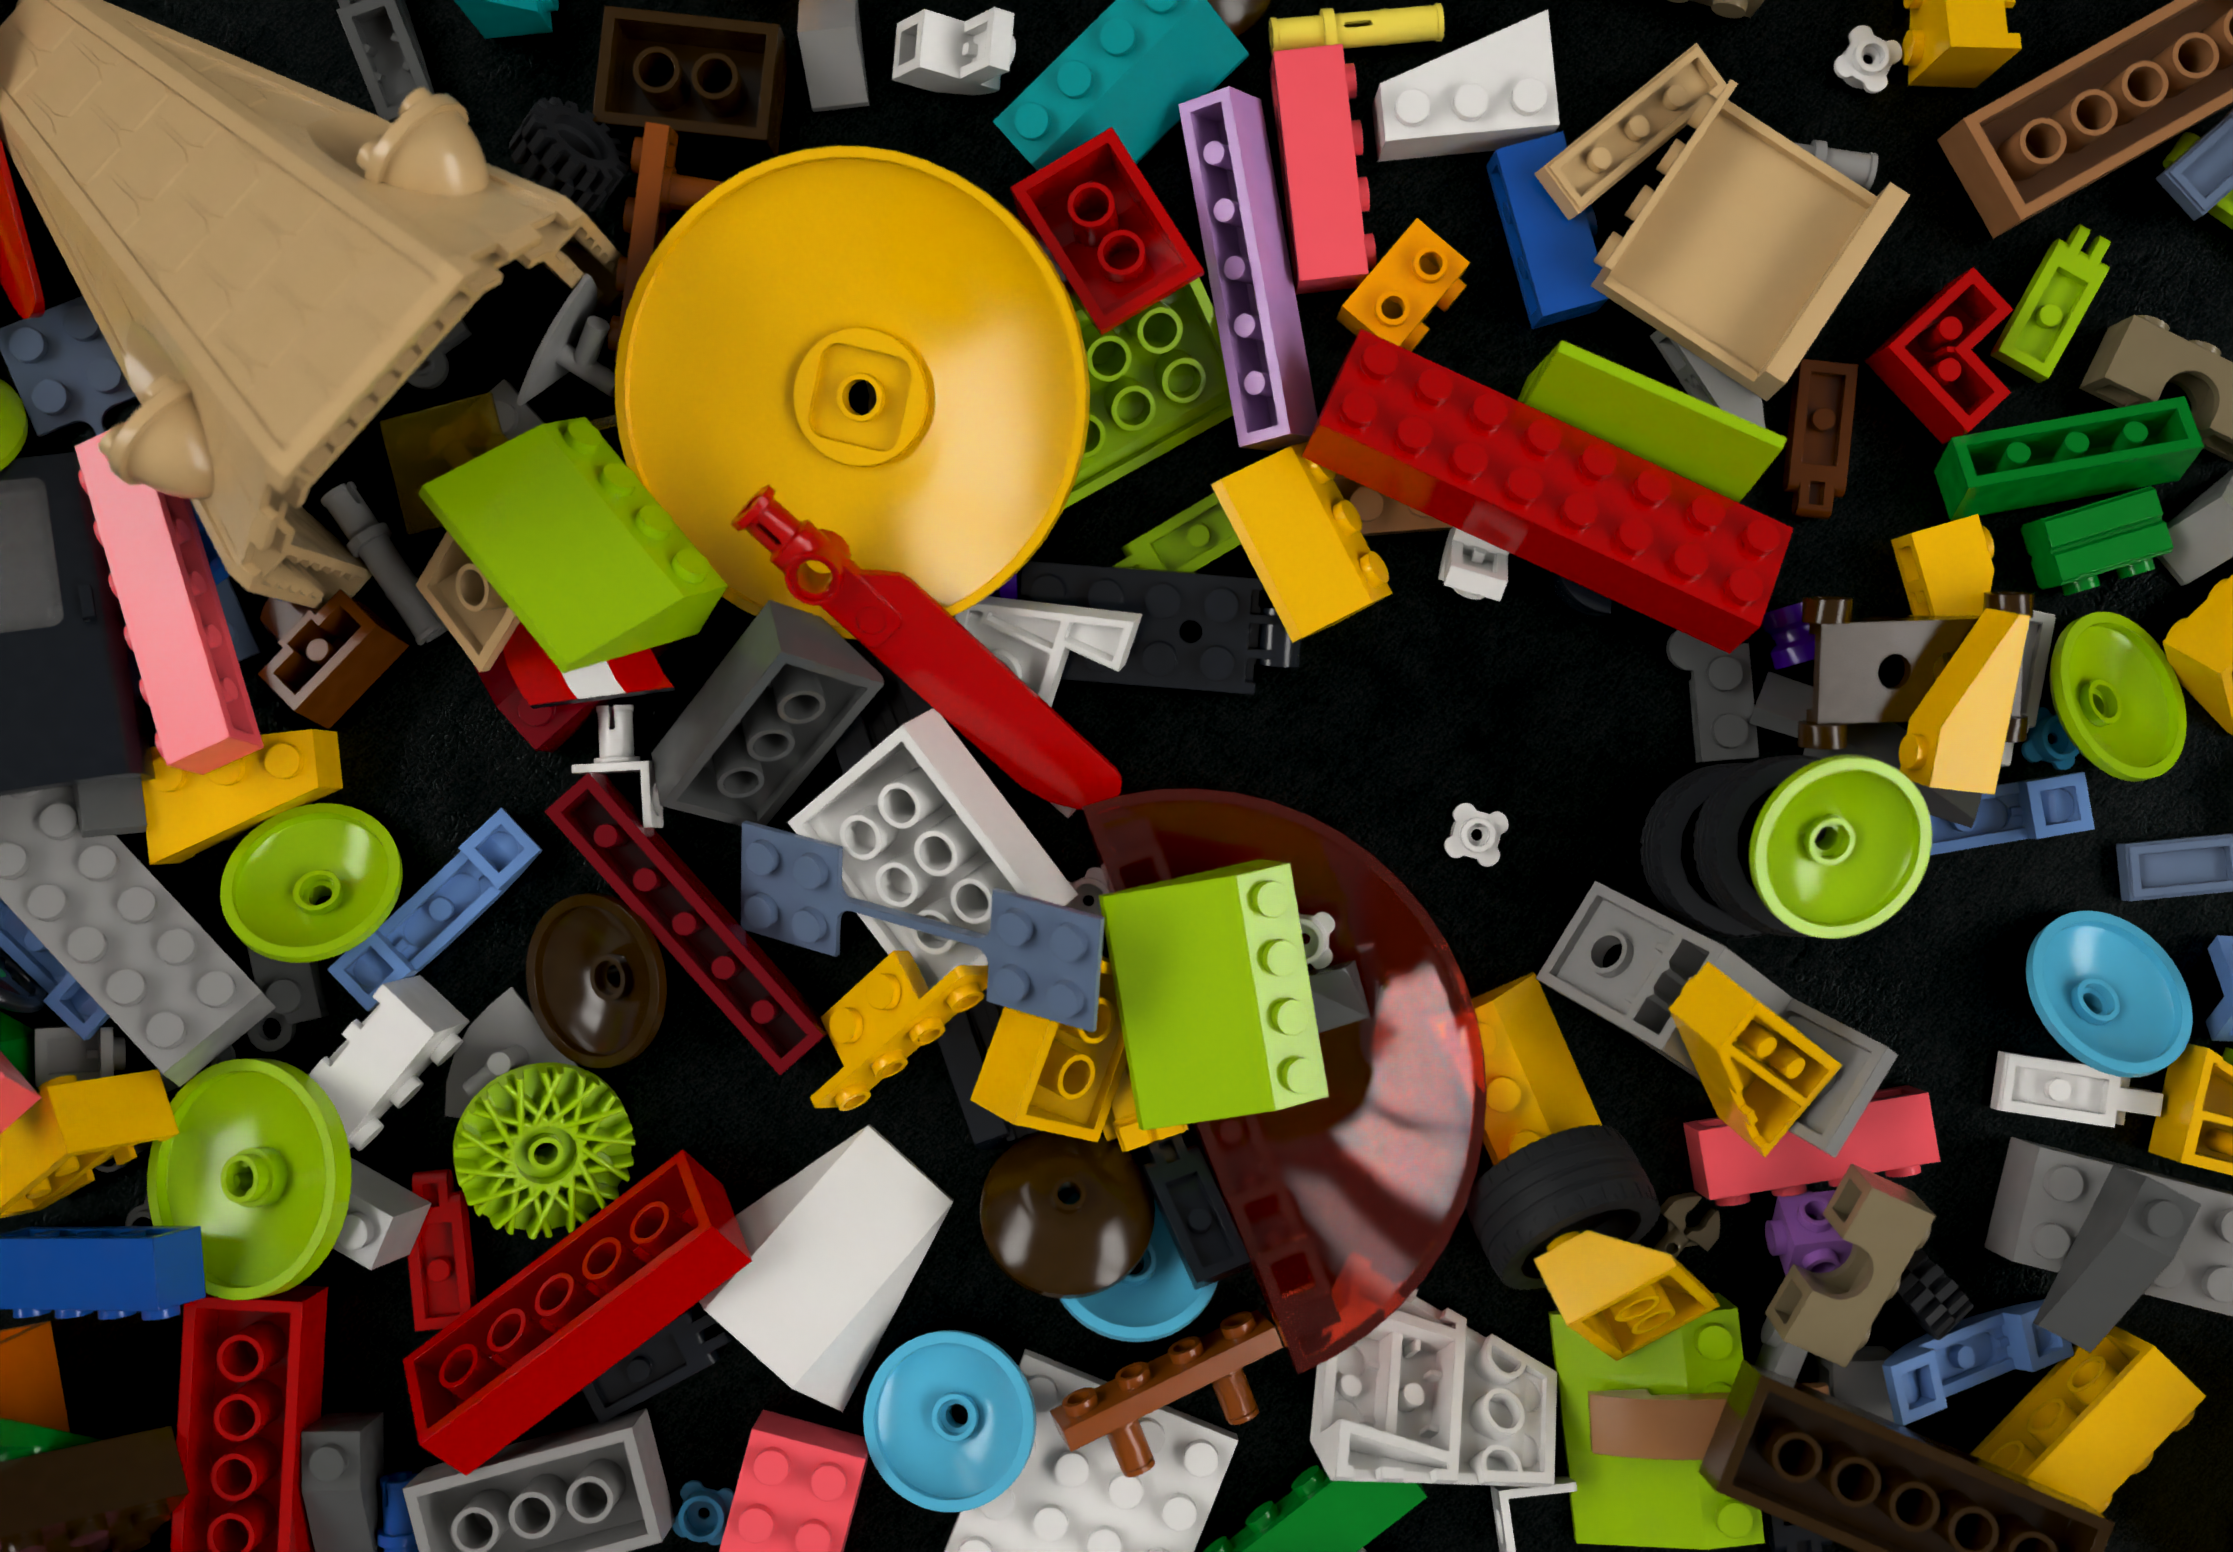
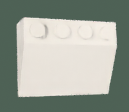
M934 708L901 725L788 821V824L796 834L843 846L842 886L849 897L985 935L988 934L991 926L992 890L995 888L1066 906L1078 896L1077 892L952 728ZM857 913L888 955L894 950L910 951L929 990L959 965H988L985 954L975 946Z

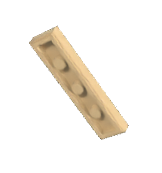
M1696 43L1545 164L1534 175L1569 221L1683 129L1707 92L1718 99L1727 84Z

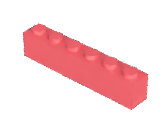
M105 431L74 446L81 468L78 473L79 481L91 502L96 520L93 524L94 533L99 543L104 547L111 571L108 576L109 585L119 600L126 623L124 637L128 646L135 654L141 675L139 689L143 699L150 706L157 730L155 734L157 750L166 761L167 766L204 775L264 748L190 499L171 496L145 484L129 485L122 481L110 470L108 457L99 450V443L108 432Z

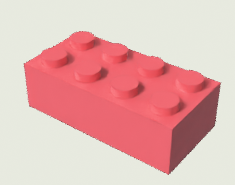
M763 1410L751 1430L719 1552H843L869 1458L865 1437Z

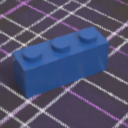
M1563 131L1496 149L1486 166L1532 329L1597 312L1609 300L1608 297L1591 287V284L1602 270L1601 266L1593 262L1597 256L1593 237L1597 235V221L1593 207L1590 204L1581 213L1568 221L1534 175V173L1567 147Z

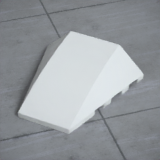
M868 1124L806 1166L802 1171L735 1215L752 1262L701 1299L699 1303L711 1317L791 1389L843 1412L954 1199L875 1128Z
M1355 1253L1351 1256L1320 1330L1310 1442L1329 1479L1332 1481L1549 1487L1555 1484L1557 1372L1494 1334L1488 1337L1479 1334L1466 1326L1467 1319L1448 1307L1440 1311L1416 1296L1417 1289L1399 1278L1392 1282L1371 1270L1373 1263Z

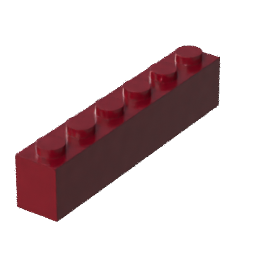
M588 772L544 811L632 911L641 916L657 939L779 1075L793 1066L828 1034L820 1018L821 1015L654 828L643 827V816L605 773Z

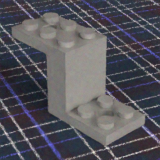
M1595 881L1536 979L1630 1033L1701 1081L1668 1008L1681 994V990L1686 982L1697 975L1707 961H1709L1843 1065L1788 1130L1790 1133L1836 1158L1898 1054L1876 1040L1792 998L1727 947ZM1621 944L1622 952L1618 961L1610 967L1603 968V959L1606 952L1614 945Z

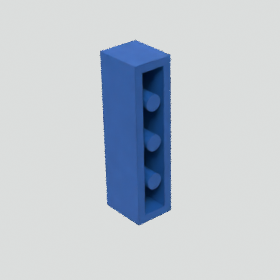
M200 1226L27 1227L0 1234V1309H12L13 1318L40 1316L54 1310L56 1319L81 1317L97 1311L98 1319L108 1320L136 1314L137 1311H141L142 1320H159L181 1314L180 1305L206 1297Z

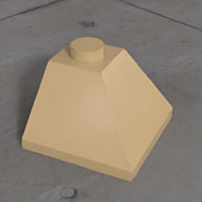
M447 531L415 586L479 672L489 671L517 628L520 620Z

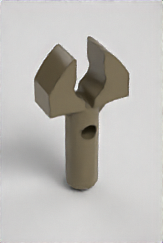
M1695 1192L1681 1193L1668 1197L1660 1207V1213L1666 1217V1233L1652 1249L1670 1254L1674 1258L1680 1254L1684 1247L1699 1245L1708 1252L1719 1239V1211L1710 1207L1702 1216L1699 1224L1694 1227H1686L1685 1217L1687 1213L1697 1205L1702 1197Z

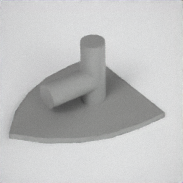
M585 273L548 328L523 381L516 404L519 406L531 400L569 372L611 398L615 396V372L597 361L610 325L603 318L595 316L598 303L597 286L591 275Z
M510 987L493 1001L469 1026L462 1038L463 1043L454 1053L446 1082L445 1116L461 1118L465 1108L483 1087L498 1076L515 1068L543 1062H557L578 1067L575 1062L562 1055L550 1043L537 1023L533 1011L513 987Z

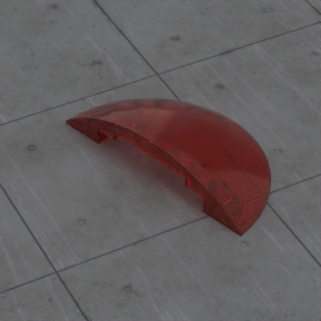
M1196 788L1158 789L1138 792L1082 806L1110 893L1258 859L1287 862L1291 864L1298 912L1305 915H1316L1318 912L1324 911L1329 913L1335 921V929L1330 933L1329 949L1333 953V960L1329 965L1351 960L1356 961L1370 1017L1319 1033L1328 1097L1272 1112L1193 1123L1227 1210L1251 1260L1250 1265L1293 1365L1297 1373L1300 1374L1337 1356L1370 1334L1394 1313L1424 1280L1446 1247L1464 1211L1477 1172L1484 1137L1487 1097L1484 1051L1477 1016L1465 979L1444 937L1427 911L1402 881L1357 843L1307 814L1269 800L1234 792ZM1303 933V943L1308 944L1310 936ZM1311 963L1307 964L1308 970L1316 969Z

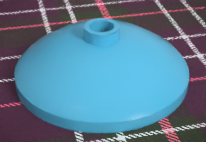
M2076 911L2062 915L2045 926L2036 935L2026 960V981L2029 995L2043 1025L2067 1052L2098 1071L2128 1078L2143 1077L2156 1073L2172 1064L2182 1054L2189 1042L2193 1024L2189 992L2175 963L2152 937L2120 917L2099 911Z
M1073 1191L1063 1203L1074 1204L1080 1197ZM1155 1199L1154 1228L1148 1248L1140 1261L1143 1267L1142 1271L1137 1274H1129L1115 1286L1095 1295L1074 1299L1059 1298L1063 1306L1076 1320L1102 1336L1128 1342H1146L1167 1337L1180 1331L1195 1320L1205 1309L1216 1290L1218 1281L1197 1290L1194 1289Z
M959 1330L930 1332L918 1336L897 1348L881 1364L874 1375L864 1405L863 1425L865 1441L871 1459L879 1474L904 1499L925 1509L939 1512H962L975 1509L1000 1496L1014 1483L1025 1468L1036 1435L1034 1398L1020 1367L1011 1356L992 1341L974 1333ZM954 1404H960L966 1408L968 1412L966 1424H960L954 1420L952 1416Z

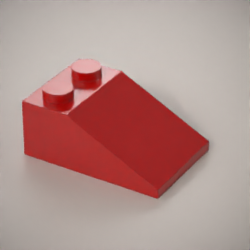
M1112 127L1010 187L1021 221L1039 243L1054 265L1063 284L1101 336L1204 275V270Z

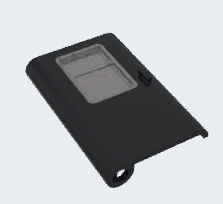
M76 452L15 458L6 468L0 471V796L127 777L139 778L142 781L155 779L144 699L139 689L140 672L135 654L128 646L124 637L126 623L119 600L109 585L108 576L111 571L104 547L99 543L94 533L93 524L96 520L89 496L79 481L78 473L81 468Z

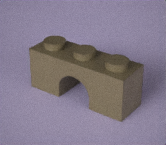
M2133 315L2108 327L2079 388L2120 408L2158 401L2166 383L2175 384L2187 394L2190 400L2191 413L2202 439L2204 449L2233 462V362L2221 357L2220 349L2210 343L2199 340L2188 341L2169 332V325L2156 317Z
M1852 1163L1822 1213L1842 1239L1853 1243L1850 1256L1839 1268L1825 1273L1812 1272L1793 1264L1765 1311L1766 1316L1783 1341L1844 1368L1847 1367L1855 1352L1862 1349L1867 1343L1872 1323L1885 1301L1890 1300L1896 1294L1900 1286L1901 1274L1914 1252L1922 1248L1928 1240L1931 1224L1936 1217L1913 1191Z

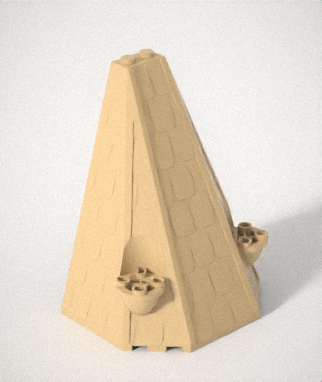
M18 0L15 10L0 26V137L127 382L142 405L132 414L127 422L112 427L99 443V450L108 457L110 470L129 485L145 484L162 493L190 499L228 574L247 591L318 610L339 589L354 597L371 578L372 574L359 557H353L345 544L301 506L305 503L310 487L481 295L501 284L504 275L497 268L514 259L520 261L527 269L541 263L571 291L574 290L585 273L591 275L597 286L598 303L596 313L603 317L623 295V292L616 291L615 284L617 265L622 255L590 218L566 196L487 164L481 146L468 125L469 119L466 109L448 94L433 95L425 87L415 89L401 104L399 110L400 117L394 123H391L377 115L103 0Z

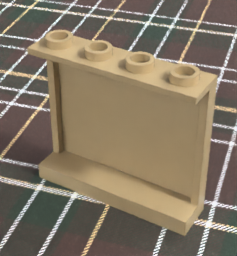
M1730 79L1718 99L1707 92L1687 122L1689 126L1696 129L1695 133L1687 144L1676 138L1657 166L1656 170L1665 175L1657 189L1653 190L1644 185L1625 213L1626 217L1634 221L1625 236L1623 237L1613 231L1593 262L1601 266L1602 270L1591 284V287L1763 400L1768 401L1787 383L1910 194L1891 182L1878 196L1869 192L1730 102L1728 98L1738 85L1737 82Z

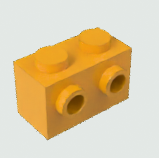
M1416 218L1342 305L1336 319L1356 336L1360 329H1363L1412 352L1430 330L1423 323L1426 317L1436 306L1445 313L1467 287L1460 280V277L1470 262Z

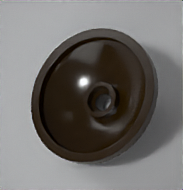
M586 893L563 899L550 908L542 917L532 935L526 962V983L529 1001L542 1032L562 1055L585 1067H614L636 1058L654 1039L663 1019L667 997L664 961L658 943L650 928L641 916L633 912L626 903L613 896L600 893Z
M1042 1130L1040 1133L1028 1135L1013 1144L1000 1156L990 1170L982 1190L980 1201L981 1230L992 1258L1000 1269L1017 1284L1048 1297L1061 1299L1082 1298L1098 1294L1115 1286L1126 1278L1141 1261L1150 1243L1154 1228V1197L1140 1163L1129 1151L1122 1152L1117 1141L1111 1140L1107 1142L1103 1134L1100 1135L1098 1142ZM1072 1190L1079 1195L1080 1199L1074 1204H1064L1059 1200L1058 1195L1062 1191Z

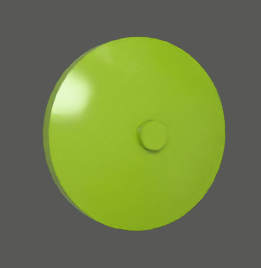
M265 1058L233 1059L210 1066L189 1080L170 1102L179 1134L167 1141L155 1140L152 1142L147 1171V1194L153 1226L201 1227L206 1293L229 1300H249L277 1295L288 1291L307 1279L329 1255L342 1230L349 1206L352 1184V1165L347 1135L342 1120L328 1095L317 1082L297 1067L282 1061Z

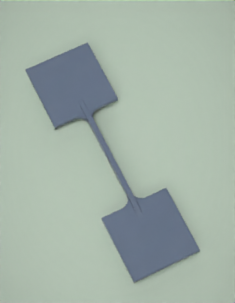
M83 296L45 310L42 317L22 319L0 328V351L37 436H45L78 422L91 425L97 436L108 431L104 424V419L112 408L137 398ZM228 577L216 585V589L238 662L260 654L261 651Z
M747 820L742 822L741 927L744 930L836 957L840 955L841 917L845 911H852L979 948L988 960L987 1002L1089 1032H1094L1097 1029L1104 931L1103 916L995 888L992 890L991 926L988 934L985 935L849 897L842 886L843 846Z

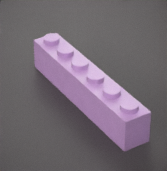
M1227 86L1178 104L1238 444L1240 448L1272 451L1309 441L1318 418L1261 99Z

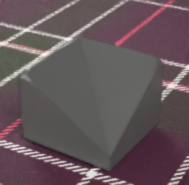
M1355 960L1329 965L1323 969L1308 970L1318 1033L1370 1017Z

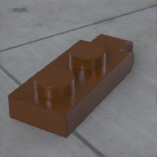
M1802 359L1793 372L1782 481L1783 492L1793 493L1791 505L1793 516L1829 519L1833 509L1834 497L1842 498L1845 494L1858 375L1857 364Z

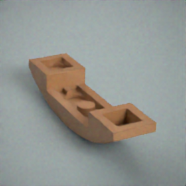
M1825 1382L1801 1383L1829 1395L1828 1385ZM1647 1389L1588 1391L1591 1451L1594 1454L1629 1458L1703 1460L1730 1392L1650 1395Z

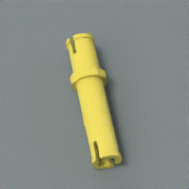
M1434 3V5L1384 8L1336 14L1333 8L1320 9L1319 15L1279 19L1273 17L1269 21L1271 56H1273V51L1343 44V49L1427 41L1442 42L1445 24L1443 7L1441 3Z

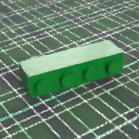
M2185 396L1952 437L1934 473L1949 519L1953 521L1976 514L1981 516L2179 481L2204 448L2187 400Z
M1315 1465L1305 1470L1295 1479L1291 1486L1293 1491L1276 1504L1273 1501L1263 1503L1248 1516L1245 1522L1247 1526L1230 1540L1227 1536L1218 1538L1203 1552H1357L1426 1499L1427 1495L1421 1483L1332 1481L1329 1479L1324 1467L1320 1469L1318 1465Z

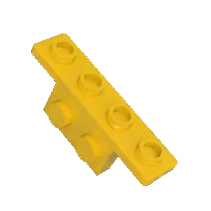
M892 951L820 1017L844 1067L810 1096L814 1108L838 1107L840 1111H848L865 1103L870 1098V1090L884 1078L891 1077L903 1070L908 1064L906 1058L920 1046L938 1039L945 1032L944 1025L959 1012L974 1007L983 999V991L987 988L988 966L959 965L929 990L910 951Z

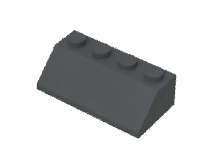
M769 600L651 753L660 806L742 826V822L746 820L766 826L884 685L882 675L821 616Z

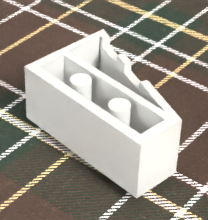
M1548 9L1380 83L1372 104L1377 162L1495 151L1499 148L1554 134L1560 122Z
M421 975L382 984L372 996L380 1004L362 1023L358 1019L352 1021L342 1033L346 1041L330 1058L327 1056L322 1058L309 1074L334 1104L342 1120L349 1148L354 1147L360 1151L366 1147L384 1128V1125L379 1121L384 1113L393 1104L398 1109L401 1108L422 1088L424 1083L418 1077L432 1062L437 1066L443 1064L463 1043L458 1034L470 1021Z

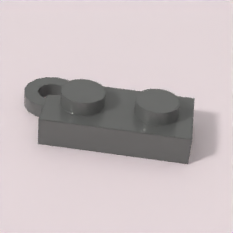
M247 947L255 985L276 1007L248 1030L247 1034L251 1043L257 1049L265 1052H275L287 1047L294 1040L297 1032L296 1023L330 1015L318 961L306 963L278 961L262 956ZM268 1018L276 1019L281 1025V1033L276 1039L268 1038L263 1032L264 1022Z

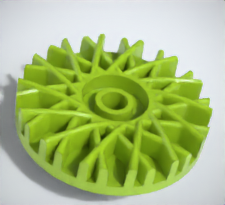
M557 1062L534 1063L515 1068L498 1076L483 1087L470 1101L459 1120L453 1141V1162L459 1187L461 1186L467 1204L469 1206L473 1205L475 1213L479 1217L484 1214L490 1218L491 1224L496 1230L505 1226L506 1232L510 1235L514 1234V1228L526 1230L530 1239H536L540 1230H543L545 1237L550 1238L553 1236L552 1229L562 1226L566 1227L568 1233H572L576 1230V1221L584 1224L590 1219V1213L598 1207L602 1210L608 1206L607 1199L616 1200L619 1197L617 1187L622 1179L626 1182L629 1181L630 1175L627 1167H632L634 1164L631 1148L635 1146L631 1122L615 1091L605 1081L590 1071L574 1065ZM543 1143H551L549 1146L545 1148L536 1149L539 1145Z

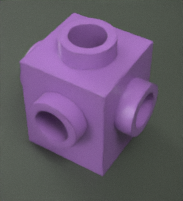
M1807 1190V1192L1800 1195L1777 1197L1773 1218L1766 1221L1765 1237L1770 1254L1772 1256L1779 1255L1785 1276L1793 1264L1816 1273L1830 1272L1843 1265L1850 1256L1853 1243L1842 1239L1822 1214L1836 1190L1822 1192Z

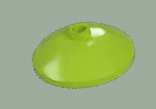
M2094 612L2072 621L2060 634L2054 647L2050 665L2052 700L2059 721L2067 736L2088 761L2118 779L2138 782L2164 774L2178 760L2184 746L2187 729L2186 707L2181 686L2173 667L2167 661L2165 653L2143 628L2122 615L2112 612Z
M1838 755L1815 761L1801 768L1787 778L1773 792L1762 808L1754 826L1750 843L1749 862L1752 880L1759 897L1768 910L1783 923L1794 930L1814 937H1849L1880 925L1893 916L1909 900L1927 868L1932 847V826L1927 805L1920 791L1906 775L1896 768L1871 757ZM1826 827L1825 837L1815 843L1819 831Z
M333 803L298 806L279 813L258 825L233 851L221 880L220 899L223 914L235 935L247 947L262 956L291 963H306L328 959L361 944L387 919L397 902L403 878L402 860L399 850L387 829L378 820L364 811ZM331 896L326 902L315 905L320 898Z

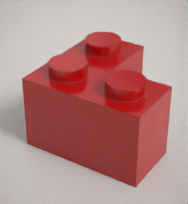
M1972 267L1947 283L1865 360V363L1927 429L1944 444L1950 441L1952 437L1962 436L1970 432L2011 393L1971 349L2014 309Z

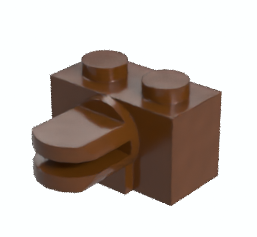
M339 589L320 610L269 597L263 606L260 618L265 630L277 641L282 649L258 675L293 711L330 729L409 645L374 610L342 589Z

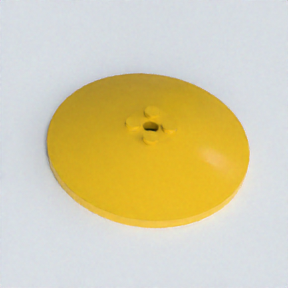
M830 146L800 150L771 158L743 170L718 185L684 214L670 229L652 254L636 284L626 310L618 342L615 367V410L618 434L626 466L636 474L638 480L672 517L675 524L697 550L706 557L709 564L728 585L722 597L754 616L759 614L769 600L821 616L845 639L856 638L819 605L805 604L794 598L787 589L785 574L770 562L771 553L745 529L737 531L731 526L735 516L762 487L769 484L775 490L774 498L800 522L808 519L818 529L830 530L840 535L849 546L851 559L861 569L893 571L905 574L954 617L980 603L1007 583L1030 560L1046 540L1062 514L1076 482L1085 450L1089 424L1090 383L1087 354L1080 324L1061 278L1039 243L1010 211L987 192L949 170L927 160L897 151L865 146ZM861 380L868 381L874 387L877 395L874 408L865 415L855 412L849 403L851 387ZM806 561L808 566L816 572H831L826 565L819 561Z

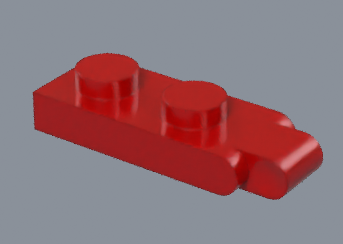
M450 1168L414 1172L412 1176L413 1193L432 1203L410 1255H407L415 1332L444 1329L478 1303L468 1204L463 1190L455 1191L453 1173Z

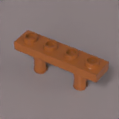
M645 122L644 136L635 137L633 142L631 170L632 173L639 174L636 197L629 196L625 203L623 229L624 232L631 233L628 257L621 256L619 258L615 281L616 291L623 292L620 316H612L608 332V349L616 351L615 363L626 310L641 274L652 254L666 236L668 215H671L673 210L687 212L694 204L723 183L721 181L677 174L675 161L679 135L669 125Z
M1258 1310L1237 1312L1226 1317L1220 1323V1328L1201 1337L1191 1336L1183 1338L1172 1344L1168 1349V1353L1148 1363L1136 1362L1127 1365L1117 1372L1115 1379L1095 1389L1087 1387L1070 1393L1064 1398L1062 1405L1050 1410L1059 1434L1071 1452L1107 1435L1124 1476L1129 1478L1136 1477L1149 1471L1155 1465V1460L1138 1420L1139 1418L1212 1383L1226 1421L1230 1425L1248 1422L1259 1413V1409L1243 1367L1283 1348L1275 1326Z

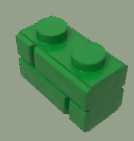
M2151 485L2023 524L2021 533L2027 552L2032 557L2031 565L2038 587L2045 590L2061 586L2064 596L2100 586L2097 575L2116 569L2119 579L2156 569L2152 558L2171 553L2174 548L2167 524L2162 520L2163 511L2156 489Z

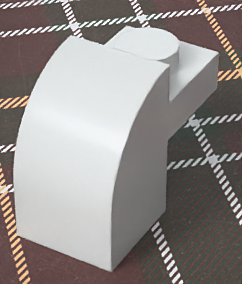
M993 7L967 21H962L923 9L897 23L892 80L940 93L982 95L999 91L1001 75L1009 72L1010 64L1016 51V41L1013 36L1014 13Z
M1452 527L1449 530L1443 551L1438 579L1444 581V586L1453 588L1455 592L1466 598L1479 600L1486 597L1500 602L1508 583L1509 552Z

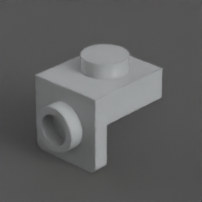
M104 1023L90 1040H83L68 1025L34 1027L35 1087H39L44 1082L61 1076L75 1075L78 1081L114 1076V1071H122L126 1068L125 1036H113V1026L111 1023Z

